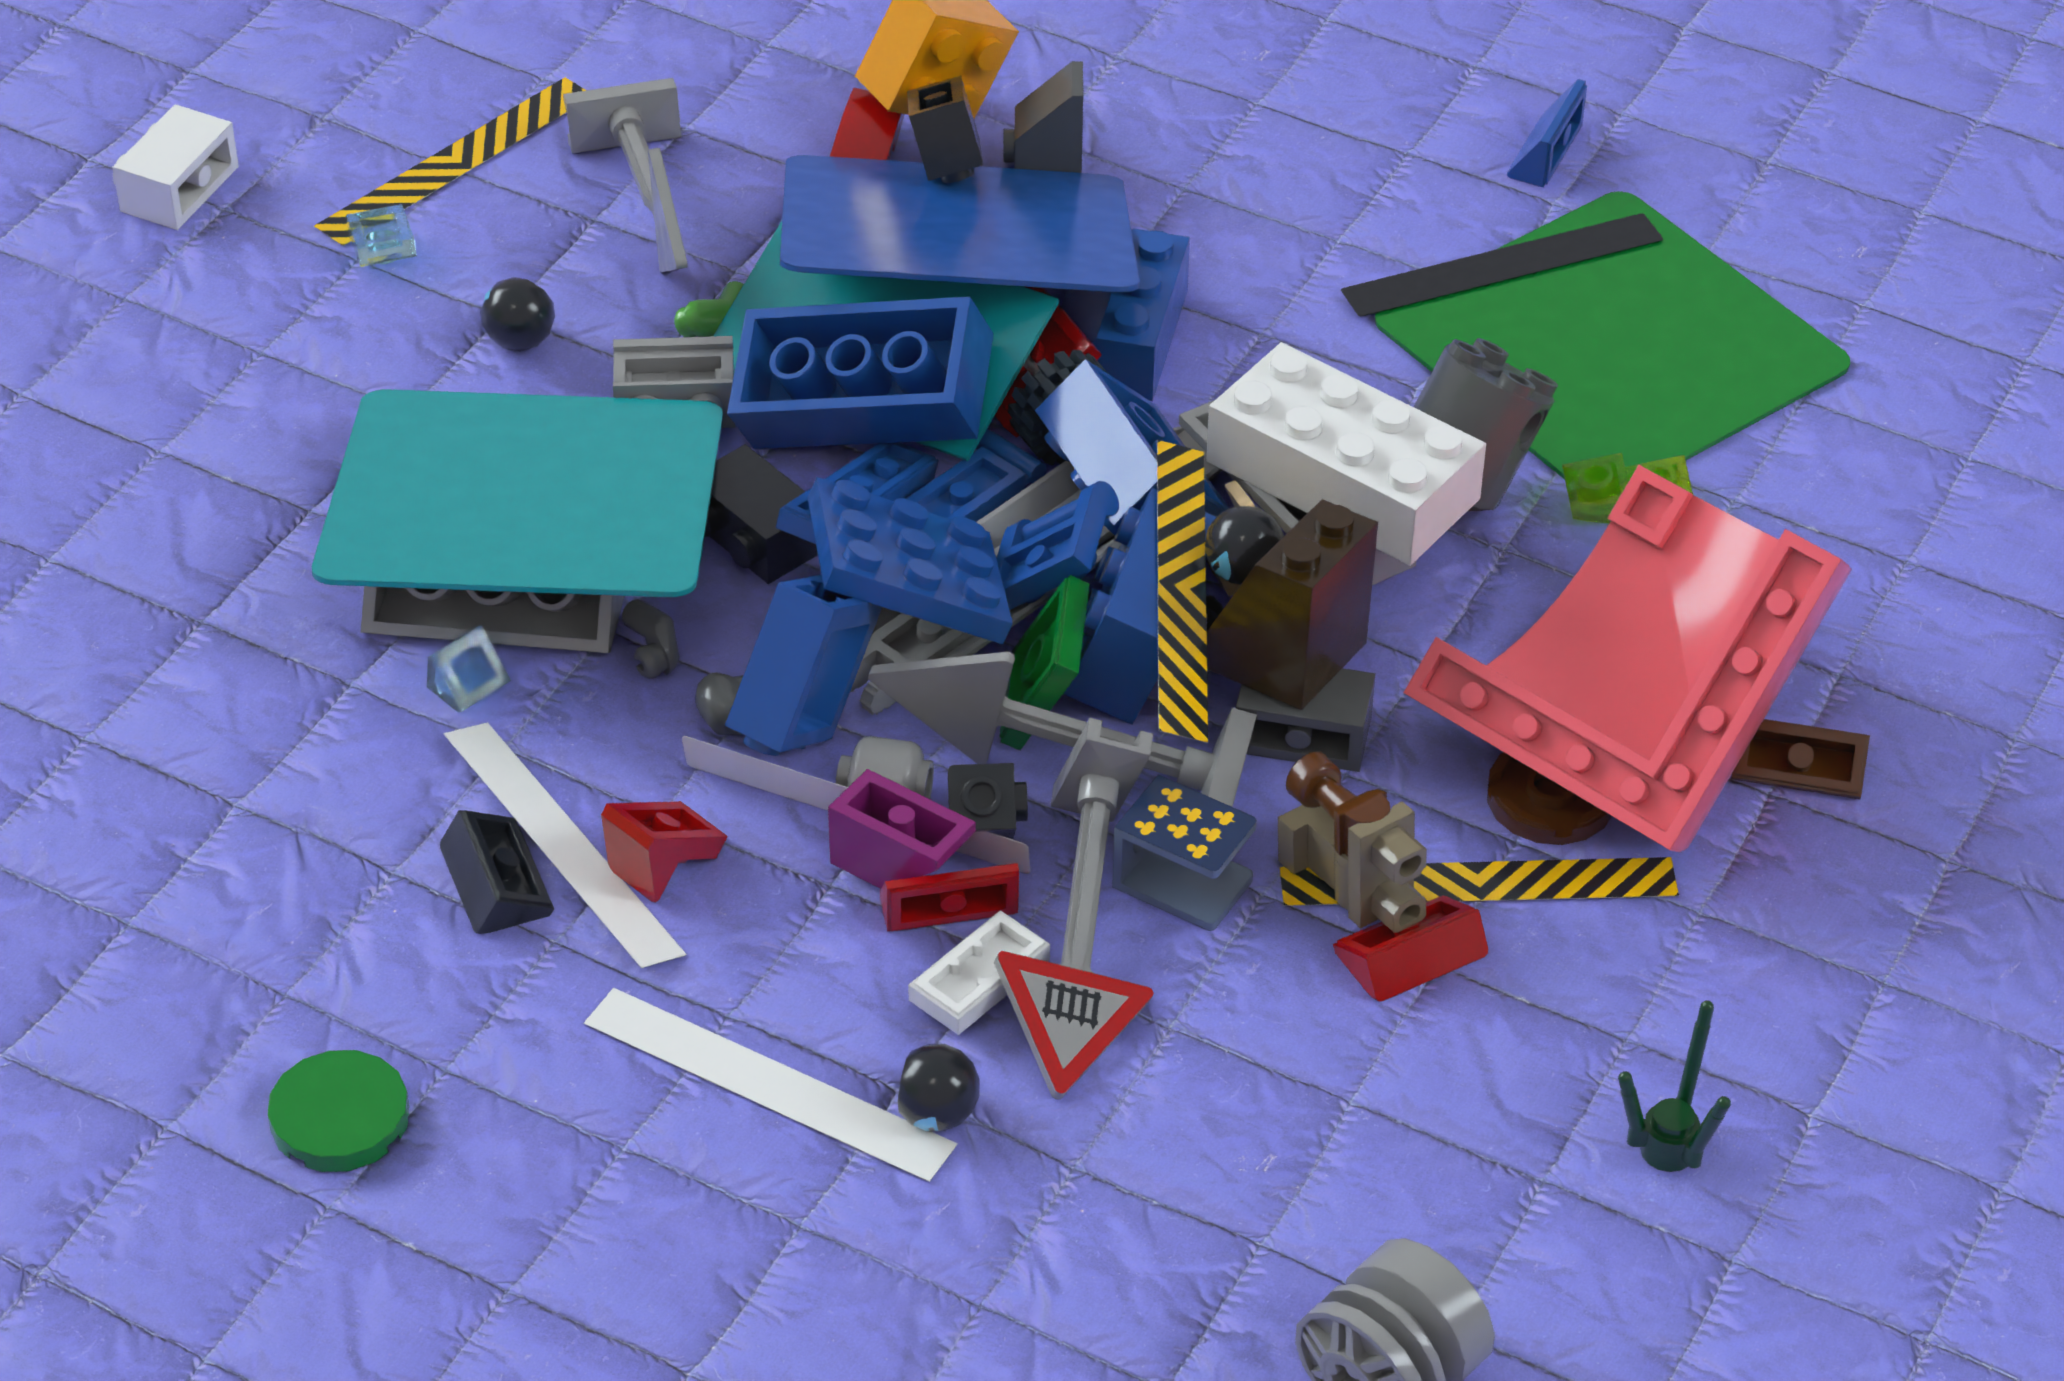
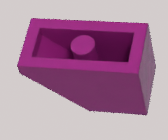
M866 769L828 806L830 863L880 889L885 881L920 877L937 871L976 832L975 821L869 769Z

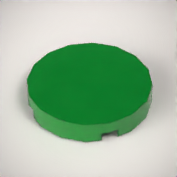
M332 1050L302 1059L283 1073L270 1093L267 1115L270 1131L278 1150L289 1159L291 1154L295 1158L304 1160L306 1168L319 1172H345L375 1163L388 1153V1145L396 1139L398 1134L399 1139H401L408 1127L409 1101L407 1089L399 1072L381 1057L358 1050Z

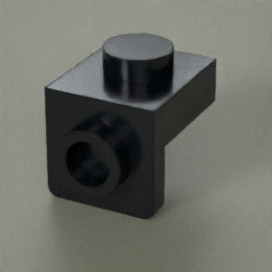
M1014 763L952 765L948 768L949 809L975 821L976 832L987 831L1014 839L1016 822L1027 821L1028 819L1026 782L1014 781Z

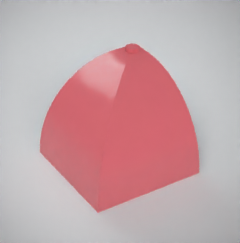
M1638 465L1607 519L1611 522L1593 551L1560 596L1520 639L1489 664L1484 665L1435 637L1403 693L1665 848L1675 852H1682L1691 844L1852 569L1839 557L1787 529L1777 539Z

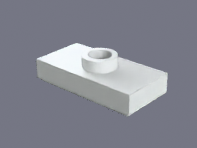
M1000 910L908 985L909 1001L954 1033L960 1035L1007 996V992L994 965V960L998 953L1006 951L1048 962L1050 960V943Z

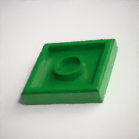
M1071 575L1065 578L1013 648L1011 653L1014 654L1015 660L1006 690V697L1008 699L1050 711L1078 675L1090 583ZM1005 726L1000 727V742L1018 750H1021L1032 736L1031 734Z

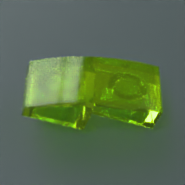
M1621 452L1562 464L1573 519L1610 523L1611 521L1607 518L1638 465L1693 494L1685 456L1681 455L1625 467Z

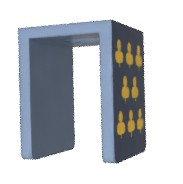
M1158 774L1114 827L1112 888L1205 930L1213 931L1253 881V871L1231 860L1256 830V818Z

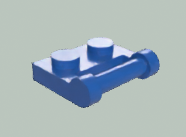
M1098 481L1082 489L1078 499L1034 521L1023 519L1006 528L996 559L1009 610L1025 602L1033 603L1046 592L1060 586L1063 580L1070 575L1082 579L1091 571L1097 560L1096 550L1105 519L1117 514L1119 510L1118 496L1110 484L1105 481Z

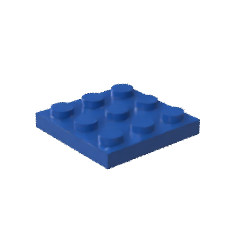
M816 477L808 495V503L824 589L999 644L1004 643L1013 621L990 532L986 531L977 522L965 517H954L951 520L929 513L922 505L909 499L898 498L892 501L870 494L866 488L853 481L838 480L835 483Z

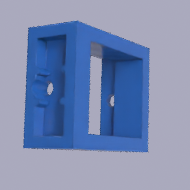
M822 575L778 582L725 726L745 735L743 743L749 748L771 756H778L781 752L796 748L805 749L808 745L832 739L882 607L824 589Z

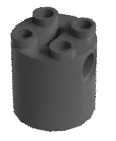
M1477 338L1473 346L1457 339L1446 345L1414 405V408L1486 443L1481 497L1468 511L1494 510L1499 506L1555 402L1553 395L1558 387L1554 380L1536 370L1526 368L1525 372H1522L1506 363L1509 354L1504 349L1481 338Z

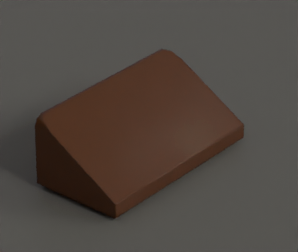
M1764 719L1732 772L1731 779L1861 799L1870 735Z

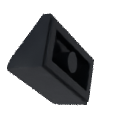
M458 810L441 839L440 850L474 932L479 934L491 933L550 916L554 910L553 904L516 819L513 817Z

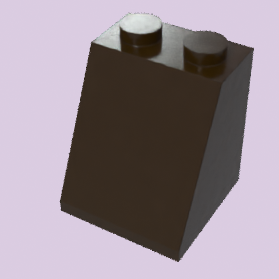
M1322 499L1255 564L1207 631V669L1302 710L1367 643L1378 522L1355 513L1347 507Z

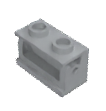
M733 336L613 339L614 398L708 401L722 408V428H735L734 422L727 414L734 378Z

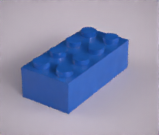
M970 296L746 309L727 414L753 449L978 439L994 333Z

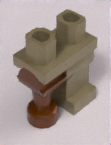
M1312 752L1303 756L1293 765L1286 779L1287 792L1302 805L1278 817V861L1292 874H1296L1309 867L1334 889L1335 900L1341 907L1348 910V918L1360 929L1379 919L1390 930L1398 933L1422 921L1426 916V898L1414 889V879L1419 877L1426 867L1427 849L1414 838L1415 812L1403 801L1392 806L1390 810L1387 792L1380 789L1370 790L1356 796L1341 785L1342 776L1340 768L1325 754Z

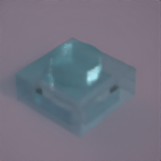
M402 204L346 215L348 233L360 267L388 264L395 260L416 257L415 239Z

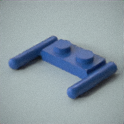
M987 428L976 447L977 450L973 452L969 461H960L906 499L922 505L929 513L951 520L954 517H965L977 522L1024 490L1028 483L1033 484L1043 477L1047 472V465Z

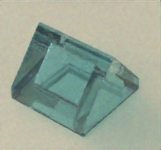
M482 625L475 627L428 656L426 687L457 712L466 710L511 681Z

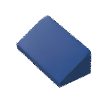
M1577 79L1543 113L1507 171V177L1539 187H1544L1545 184H1548L1583 125L1587 92L1586 81Z

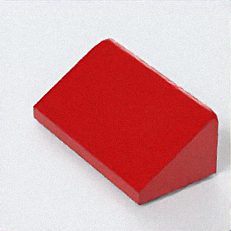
M1018 863L885 881L880 890V901L887 931L990 918L1000 910L1007 915L1018 913L1019 900Z
M1444 895L1426 902V916L1423 920L1398 933L1390 930L1381 921L1339 939L1337 943L1333 944L1335 954L1365 991L1377 1001L1387 1000L1477 961L1488 954V945L1480 911Z

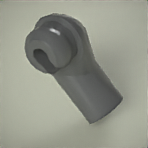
M632 600L623 609L622 621L626 627L645 637L647 644L640 646L635 651L634 659L641 661L636 668L643 677L649 679L656 678L662 672L668 675L675 669L679 661L673 620L668 614L643 600Z

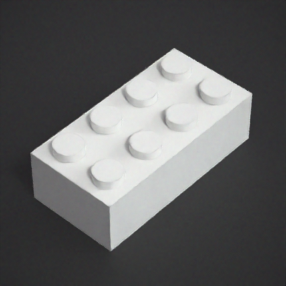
M1280 342L1209 405L1207 462L1306 513L1311 511L1323 499L1333 504L1347 507L1355 513L1377 521L1376 549L1409 566L1480 500L1486 451L1485 442L1283 342Z

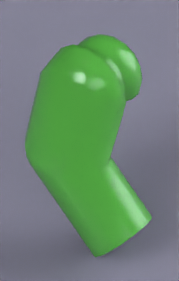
M737 281L729 282L724 287L719 299L690 301L686 307L680 308L674 317V325L677 332L683 337H713L744 284Z

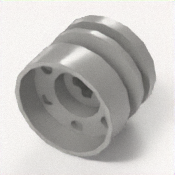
M1402 1238L1387 1240L1346 1278V1285H1338L1297 1323L1295 1344L1302 1366L1312 1381H1463L1493 1352L1495 1332L1488 1309L1467 1278L1449 1260L1430 1247Z

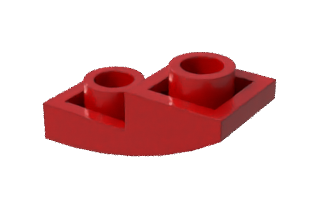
M853 87L839 124L830 157L890 160L891 152H894L905 114L888 111L868 90Z

